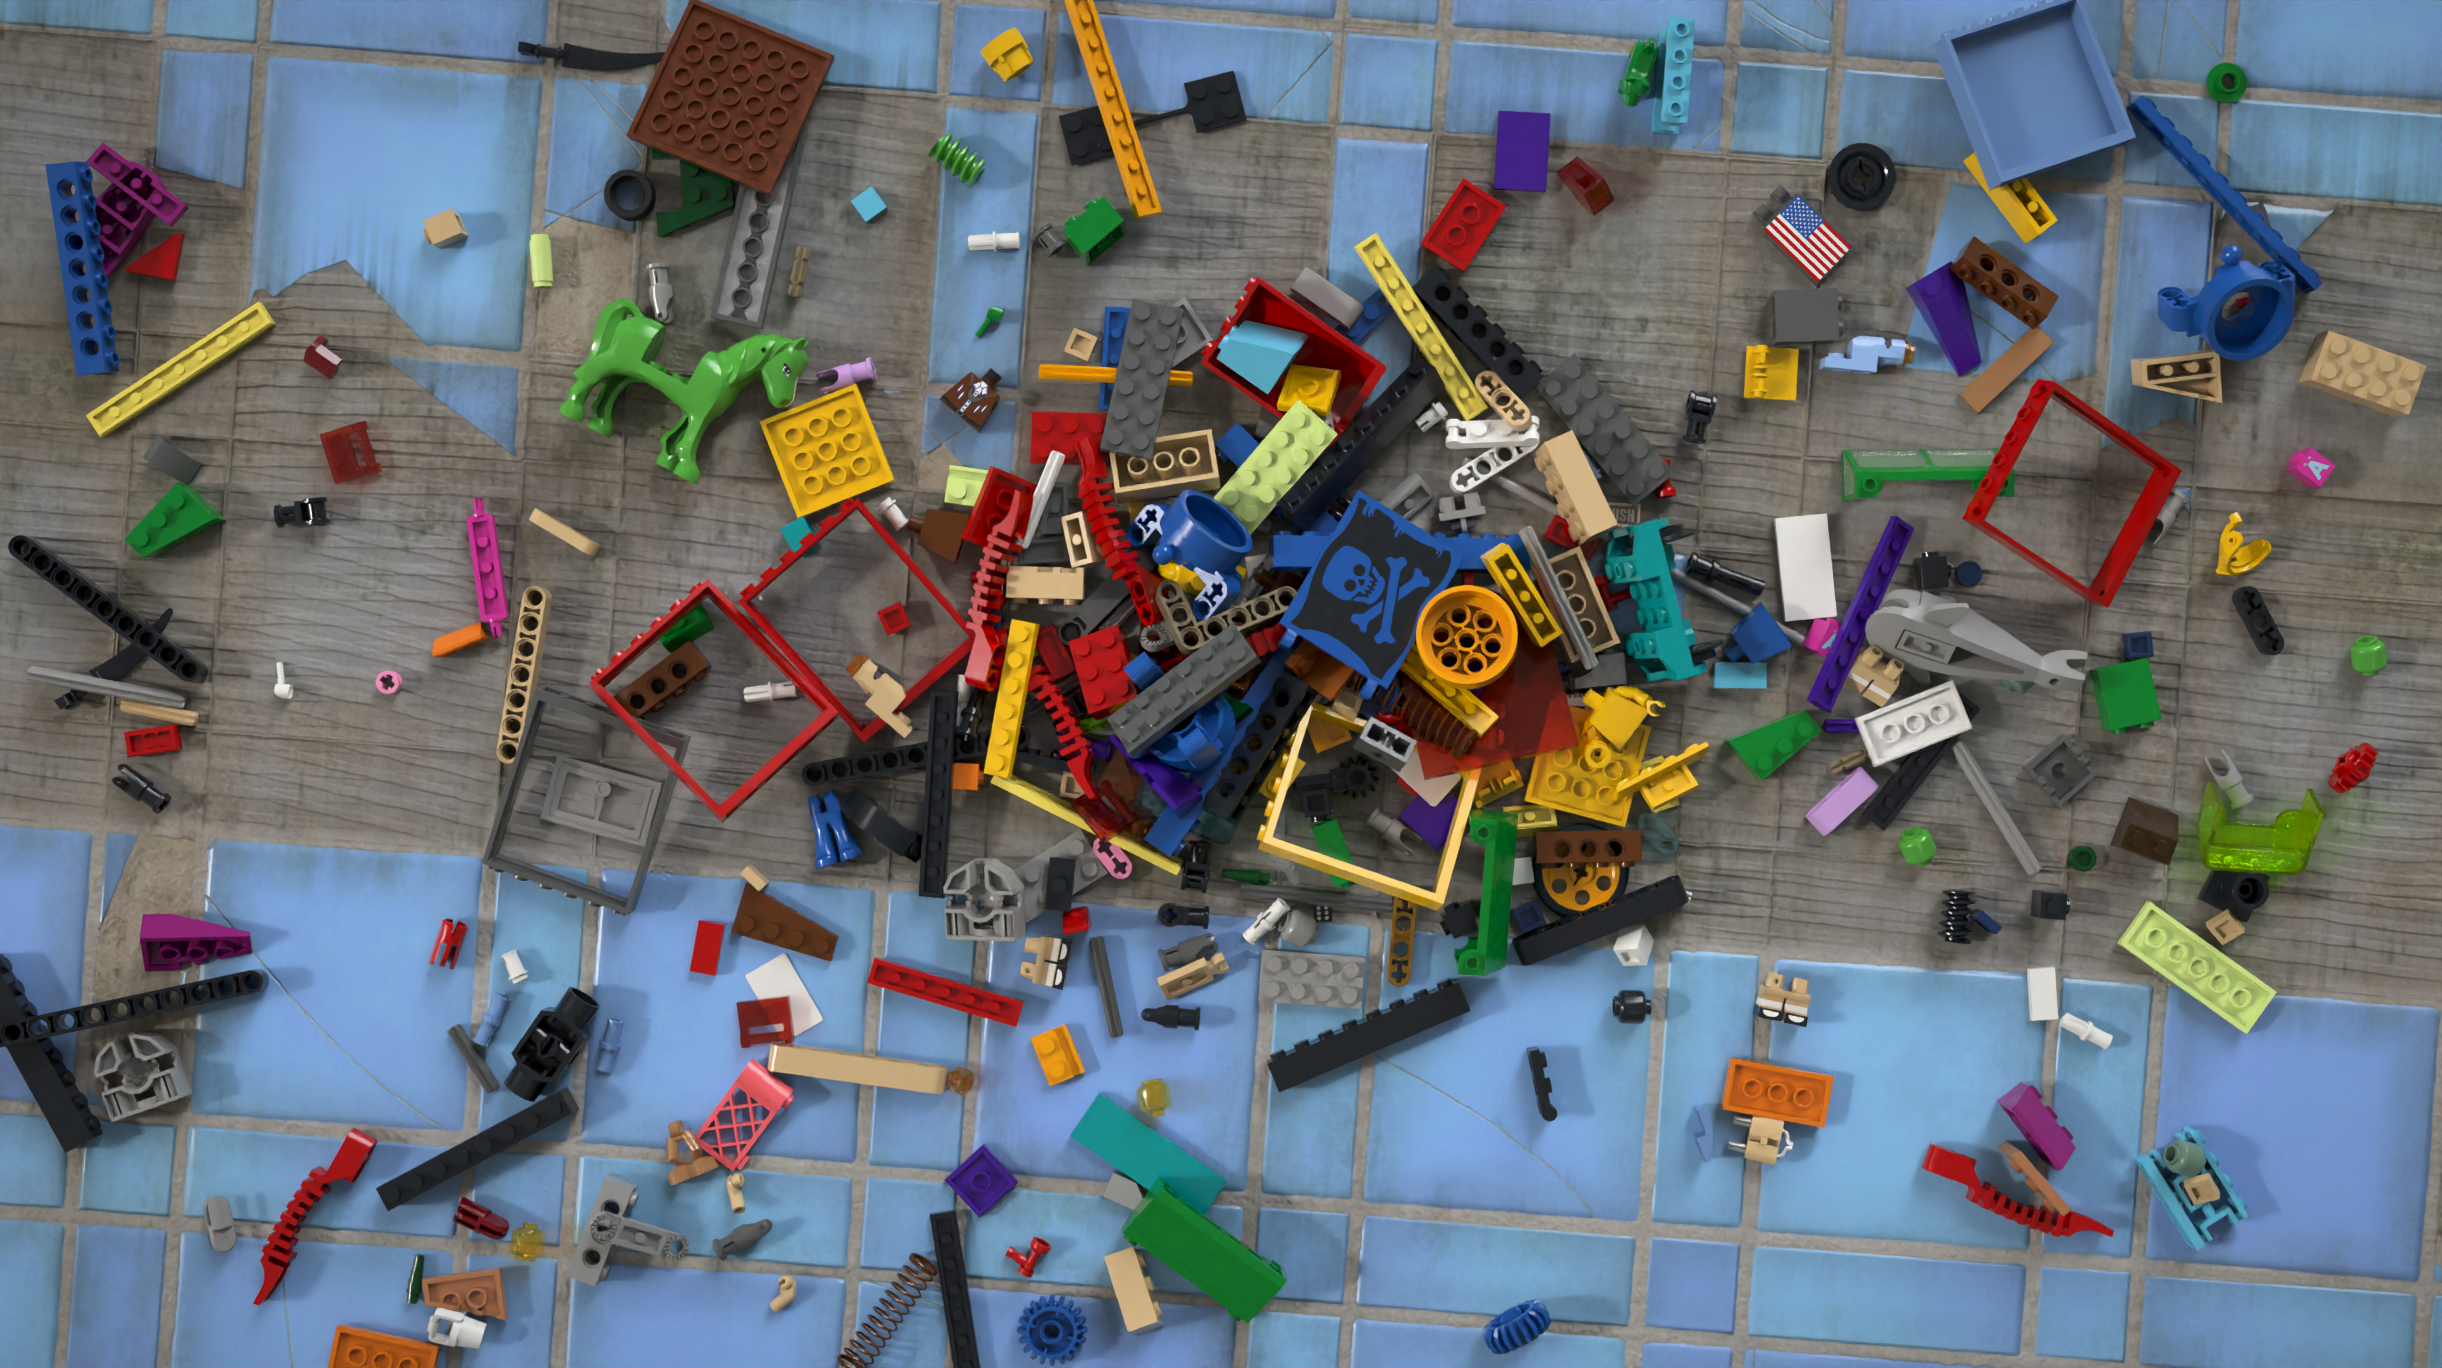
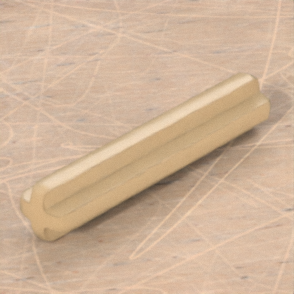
M123 698L120 705V710L123 712L189 726H196L199 719L197 712Z

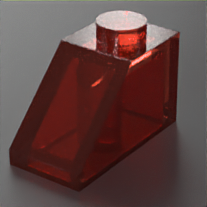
M1579 157L1574 158L1557 171L1558 176L1578 202L1594 216L1615 200L1605 179Z

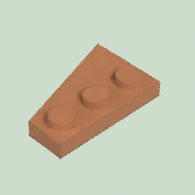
M2006 1141L1997 1147L2009 1160L2008 1164L2012 1169L2025 1177V1184L2035 1194L2038 1192L2044 1198L2041 1202L2051 1213L2056 1211L2065 1216L2071 1210L2019 1149Z
M501 1267L424 1277L422 1279L426 1306L453 1311H466L479 1316L497 1317V1319L501 1320L508 1319Z

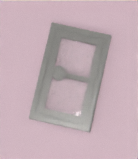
M557 755L540 820L645 848L663 783Z

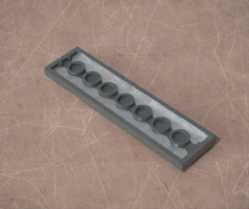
M805 125L772 197L740 184L710 316L713 319L763 330L808 127Z

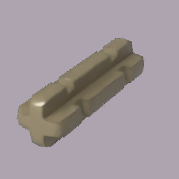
M801 246L796 248L795 257L797 259L793 263L790 278L792 284H789L788 295L791 297L801 298L804 288L802 284H805L808 270L807 260L810 259L811 254L809 248Z
M1864 746L1862 750L1857 749L1841 757L1839 761L1834 760L1828 763L1827 766L1831 775L1837 776L1843 773V770L1848 771L1866 762V759H1871L1866 746Z

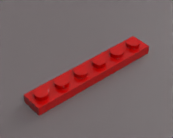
M877 957L874 958L867 983L1014 1027H1017L1024 1001Z

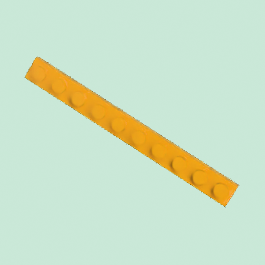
M1064 0L1135 220L1159 215L1162 209L1094 1Z

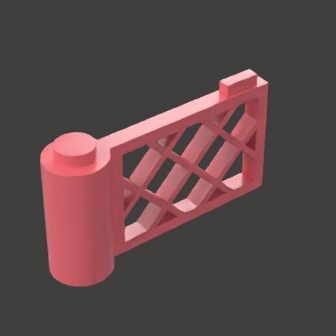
M752 1059L695 1135V1138L702 1149L730 1170L734 1171L736 1167L741 1170L750 1158L747 1152L780 1108L787 1109L794 1100L795 1096L792 1095L794 1089L756 1060ZM737 1088H740L747 1094L748 1103L735 1104L733 1093ZM728 1100H729V1101H730V1105L725 1106V1104H726V1103L728 1102ZM762 1105L770 1111L766 1119L755 1120L753 1106ZM749 1107L751 1121L738 1122L736 1109ZM731 1109L733 1123L720 1125L719 1112ZM713 1120H714L715 1125H714V1126H710V1124H711V1123L713 1122ZM756 1124H762L757 1130ZM752 1125L753 1137L740 1140L739 1127ZM734 1127L736 1141L723 1142L721 1129ZM716 1130L718 1143L708 1144L701 1137L705 1131ZM742 1144H747V1145L744 1147V1149L742 1150V1146H741V1145H742ZM737 1145L738 1157L732 1162L725 1156L724 1147Z

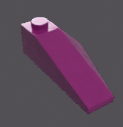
M157 913L143 914L140 944L145 972L175 971L181 969V965L192 962L195 965L205 964V959L217 957L222 960L252 953L251 934L248 931L173 914Z

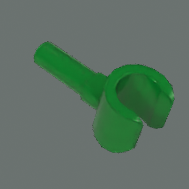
M996 306L989 308L984 323L975 335L981 338L992 320L1000 323L1005 311Z

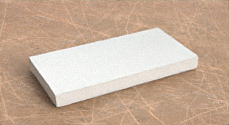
M1827 513L1775 518L1774 529L1784 622L1836 617L1837 611Z
M1953 680L1854 718L1874 767L1973 729Z

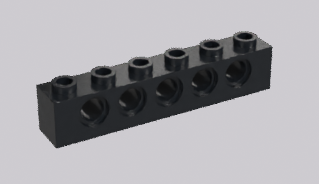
M1433 266L1412 287L1421 303L1488 371L1494 372L1521 400L1543 378L1540 374L1542 369L1533 360L1528 362L1522 355L1524 353L1523 349L1514 341L1510 343L1504 337L1506 335L1505 331L1497 323L1492 325L1486 319L1488 314L1478 304L1475 307L1468 300L1470 297L1468 293L1460 286L1456 288L1450 282L1451 276L1443 268L1438 270ZM1445 289L1449 294V299L1447 301H1439L1435 296V291ZM1457 307L1464 308L1467 312V318L1464 320L1457 319L1453 313L1454 309ZM1472 327H1483L1485 337L1480 339L1474 337ZM1491 345H1500L1503 348V355L1501 357L1493 356L1490 352ZM1513 362L1518 363L1521 366V374L1517 376L1512 375L1508 370V365Z
M1285 671L1275 681L1268 699L1261 704L1255 720L1247 727L1246 734L1241 743L1234 748L1228 764L1220 771L1217 782L1205 796L1202 806L1210 813L1235 827L1238 825L1318 693L1309 684ZM1286 700H1289L1288 704L1282 707V704ZM1275 722L1274 727L1268 730L1270 724ZM1262 744L1261 748L1257 752H1255V748L1258 745ZM1248 766L1247 771L1244 774H1241L1243 768ZM1234 789L1233 794L1227 797L1228 792Z

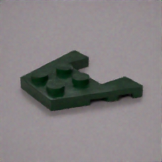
M651 148L653 160L676 159ZM679 159L683 210L656 212L658 236L665 237L669 233L687 228L700 220H706L735 208L733 181Z

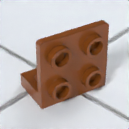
M1305 639L1284 663L1292 676L1306 682L1317 693L1330 701H1333L1356 673L1355 670Z

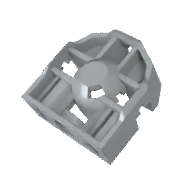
M976 858L950 873L943 887L944 894L949 895V900H947L948 906L945 908L946 940L1017 941L1026 936L1024 885L1019 881L1012 868L1001 863L996 858ZM981 863L986 864L984 866L985 879H979V864ZM956 894H965L968 897V900L965 901L966 904L957 903ZM1017 894V897H1019L1017 905H1003V895ZM979 900L984 906L983 909H978L974 902ZM993 918V926H992V925H980V926H976V925H975V922H978V923L987 922V921H989L990 919Z
M138 1030L120 1036L109 1042L96 1057L94 1074L96 1078L100 1077L101 1082L104 1081L105 1086L103 1087L105 1091L101 1094L111 1122L192 1094L177 1047L159 1033ZM129 1038L134 1053L128 1052L125 1039ZM170 1052L171 1057L175 1061L173 1062L174 1067L160 1072V1065L156 1057ZM119 1070V1075H122L124 1078L121 1080L124 1085L115 1088L110 1073ZM136 1077L142 1080L140 1085H136L131 1080ZM152 1087L154 1088L156 1096L138 1101L136 1094L145 1092Z

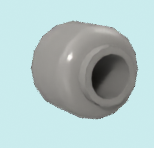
M1294 909L1289 913L1287 912L1282 916L1278 925L1282 939L1298 947H1305L1309 942L1313 943L1318 935L1315 918L1300 910Z

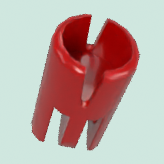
M444 919L428 963H435L441 943L443 942L445 945L440 957L439 966L445 967L453 945L455 949L449 969L454 970L468 926L458 921L452 933L453 920Z

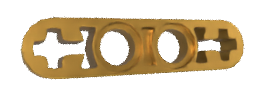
M1394 896L1387 978L1392 985L1401 987L1406 985L1411 977L1417 904L1410 901L1407 902V909L1412 908V913L1406 911L1397 912V907L1403 909V901ZM1400 916H1407L1410 919L1411 924L1407 930H1399L1397 928L1396 921ZM1405 942L1408 945V952L1404 956H1398L1394 953V945L1396 943ZM1392 959L1399 961L1408 960L1407 965L1402 963L1401 967L1402 972L1406 973V976L1401 977L1400 981L1397 982L1396 978L1391 976L1392 972L1397 971V963H1392Z

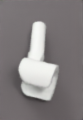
M283 662L276 663L278 683L275 685L274 692L278 697L291 699L293 697V685L285 684Z

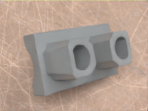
M1477 492L1463 494L1465 508L1460 509L1455 508L1454 496L1439 498V512L1436 513L1437 520L1445 521L1458 518V522L1450 523V530L1460 529L1461 534H1468L1467 528L1476 526L1475 519L1466 520L1465 517L1486 514L1485 506L1481 505Z

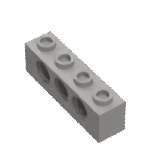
M610 1174L603 1179L566 1276L594 1287L601 1280L605 1281L611 1269L608 1266L611 1256L615 1257L620 1245L594 1237L590 1231L589 1222L596 1213L603 1211L626 1217L629 1208L633 1209L638 1200L639 1194L635 1193L638 1185ZM610 1201L616 1202L619 1205V1213H614L609 1209ZM607 1219L600 1220L598 1225H596L597 1231H599L600 1226L609 1228L610 1221ZM590 1250L598 1251L601 1255V1260H593L590 1256Z

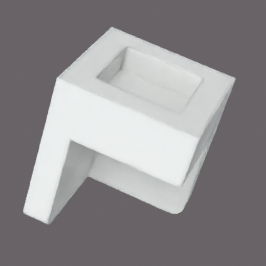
M1644 924L1632 925L1619 930L1614 952L1623 966L1647 965L1654 940Z

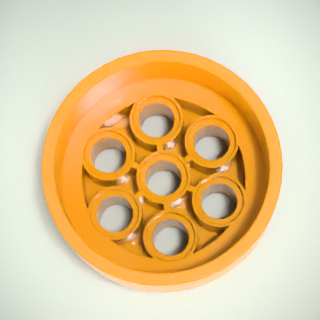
M1462 585L1442 591L1428 602L1417 623V649L1423 665L1438 681L1454 688L1475 689L1494 682L1509 668L1517 650V624L1511 609L1501 597L1482 587ZM1456 613H1463L1467 618L1463 623H1455L1452 617ZM1483 618L1492 621L1491 627L1487 629L1480 628L1477 623ZM1438 632H1445L1449 638L1447 641L1440 643L1434 639V636ZM1465 637H1470L1475 643L1470 648H1464L1460 645V641ZM1494 642L1500 646V650L1497 653H1489L1486 650V646ZM1447 656H1452L1457 662L1452 667H1446L1442 664V660ZM1471 662L1481 663L1483 666L1481 671L1471 672L1468 669V665Z

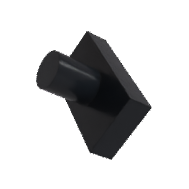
M1050 857L1044 909L1071 911L1076 859Z

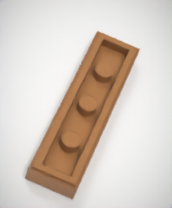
M2039 326L2034 330L2030 328L1959 394V397L1975 414L1979 413L2054 342Z

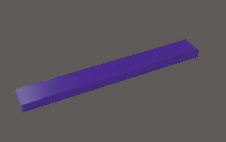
M1891 516L1807 698L1808 702L1824 712L1831 713L1866 636L1867 619L1878 610L1914 531L1912 526L1897 516Z

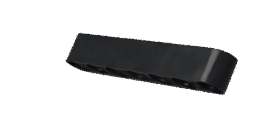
M1671 876L1521 934L1512 940V944L1521 965H1531L1681 907L1689 902V898L1680 876Z

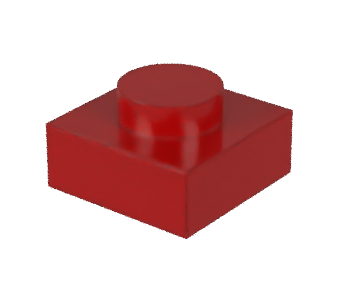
M901 601L877 611L887 636L911 626Z

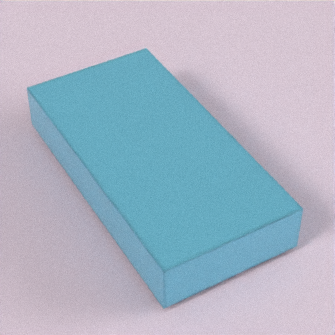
M1713 662V688H1767V663Z

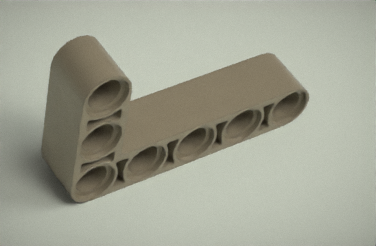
M1168 579L1161 582L1155 598L1177 648L1182 654L1190 656L1215 637L1209 634L1208 627L1215 626L1221 633L1233 623L1231 618L1238 616L1244 620V625L1237 627L1242 634H1245L1282 618L1289 606L1282 605L1279 602V597H1288L1292 602L1297 592L1291 587H1281L1198 623L1180 585L1176 581ZM1166 589L1171 590L1175 597L1173 599H1166L1162 595V591ZM1258 606L1266 608L1268 615H1258L1255 608ZM1181 613L1185 616L1186 621L1182 623L1176 622L1172 615ZM1191 636L1195 638L1197 644L1195 646H1188L1183 638Z

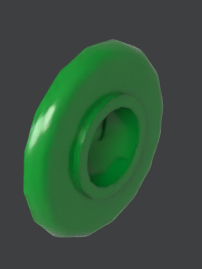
M2223 62L2210 70L2206 78V88L2214 100L2220 103H2232L2238 101L2244 95L2247 89V78L2245 72L2238 65ZM2223 76H2228L2232 79V89H2226L2222 86L2221 79Z

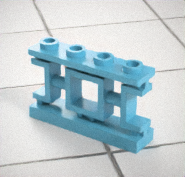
M1670 16L1667 29L1660 28L1659 52L1656 65L1651 134L1677 136L1679 134V126L1686 124L1688 121L1695 28L1694 18Z
M2185 1126L2182 1128L2181 1133L2174 1134L2177 1140H2189V1142L2196 1143L2202 1147L2205 1153L2206 1164L2199 1172V1175L2210 1173L2213 1181L2217 1184L2231 1208L2223 1204L2214 1210L2210 1202L2194 1205L2192 1200L2189 1201L2179 1186V1183L2189 1178V1176L2176 1173L2165 1181L2154 1164L2155 1162L2161 1169L2167 1167L2164 1157H2161L2158 1151L2151 1149L2146 1155L2141 1153L2133 1159L2187 1245L2198 1251L2206 1246L2205 1241L2209 1242L2213 1239L2206 1229L2208 1226L2224 1216L2227 1217L2230 1223L2236 1225L2240 1219L2246 1220L2249 1218V1215L2245 1210L2248 1208L2241 1196H2236L2232 1190L2233 1182L2226 1173L2222 1174L2218 1168V1165H2220L2218 1158L2212 1151L2208 1152L2204 1146V1143H2206L2204 1136L2198 1129L2194 1130ZM2181 1206L2189 1213H2192L2199 1207L2202 1209L2206 1216L2194 1223L2197 1230Z

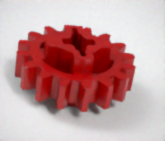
M2362 742L2359 746L2356 745L2354 749L2350 748L2348 752L2343 755L2341 754L2336 760L2335 767L2331 770L2332 774L2329 776L2331 779L2328 781L2329 787L2337 793L2343 794L2346 790L2349 791L2362 781L2364 782L2369 777L2370 770L2374 766L2373 762L2376 761L2377 750L2367 742Z

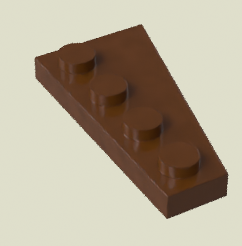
M746 882L731 933L826 961H832L839 935L806 918L793 908L782 904L769 894L758 891L754 886Z

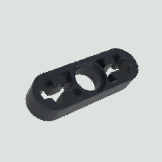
M2251 586L2237 588L2233 593L2232 601L2258 651L2263 655L2279 654L2284 648V639L2258 590ZM2243 592L2245 594H2251V598L2248 599V602L2241 601V599L2244 597ZM2251 607H2258V609L2251 610L2248 613L2246 612V610L2251 609ZM2257 613L2264 617V625L2261 628H2256L2252 624V618ZM2268 629H2270V632H2266V633H2265L2266 636H2265V635H2260V636H2259L2258 633H2260V632H2265V631H2267ZM2268 639L2275 640V643L2272 645L2273 649L2266 648L2265 644L2268 643Z

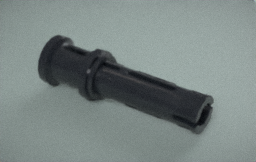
M1696 552L1691 553L1686 564L1685 574H1696L1704 577L1707 582L1716 580L1755 594L1758 597L1762 594L1765 586L1764 580H1759L1720 566L1718 560L1713 559L1710 561L1699 557Z
M974 686L971 688L967 707L961 711L960 716L962 720L960 727L955 731L956 738L969 743H974L978 740L977 731L979 723L984 719L982 708L987 695V691L981 689L977 698L979 688Z

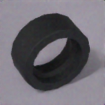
M631 169L620 170L613 174L606 182L604 201L609 210L620 219L637 221L648 216L654 209L656 191L652 182L642 173ZM633 180L640 183L644 188L645 199L639 208L628 211L618 206L615 200V192L622 182Z

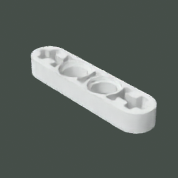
M1519 431V434L1526 433V431ZM1537 445L1531 447L1522 446L1518 449V452L1516 447H1493L1456 470L1450 478V487L1455 493L1465 494L1533 452ZM1501 448L1509 449L1512 453L1511 460H1501L1498 456V451ZM1478 462H1487L1490 465V472L1486 475L1480 474L1476 468ZM1470 468L1473 477L1466 482V487L1463 485L1458 486L1456 484L1458 476L1465 478L1470 474L1468 470Z

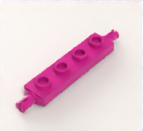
M483 498L472 499L474 515L467 517L466 521L481 621L490 623L492 638L503 637L501 621L509 618L495 515L485 513Z

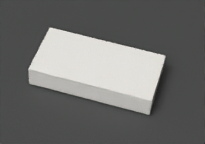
M2055 967L2027 968L2030 1020L2058 1019Z

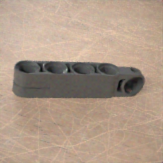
M1139 546L1135 550L1139 556L1135 559L1136 564L1151 573L1158 566V563L1153 559L1151 549L1148 546ZM1111 574L1060 625L1058 636L1061 642L1069 645L1068 641L1086 636L1094 630L1130 594L1127 583L1122 579L1114 581Z

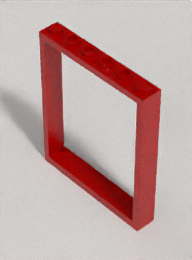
M2037 379L2031 387L2024 405L2018 411L2017 418L2010 431L2005 435L2002 446L1993 458L1988 472L1981 480L1979 488L1973 500L1967 506V511L1962 519L2091 604L2108 608L2182 470L2056 382ZM2050 398L2154 469L2090 589L1984 521Z
M849 498L839 507L842 511L835 518L829 515L819 524L822 529L818 533L813 535L810 532L799 541L802 546L796 552H793L792 549L786 552L779 559L782 562L781 565L775 570L770 566L760 575L762 579L760 583L756 586L751 583L740 592L742 598L738 602L807 680L839 711L840 717L856 735L865 742L881 729L886 722L877 715L863 726L751 601L854 511L858 510L968 635L964 641L905 691L906 697L894 712L898 714L972 650L976 634L974 630L966 628L967 621L865 504L859 498L855 501Z
M707 579L703 584L699 582L696 586H693L689 591L690 595L685 600H677L670 607L669 610L671 612L664 618L660 616L655 619L650 625L651 629L646 634L640 633L631 641L630 644L632 646L625 652L621 650L616 653L611 659L612 663L607 668L598 669L591 676L590 687L723 823L838 718L839 711ZM707 597L821 712L812 723L720 806L604 688Z

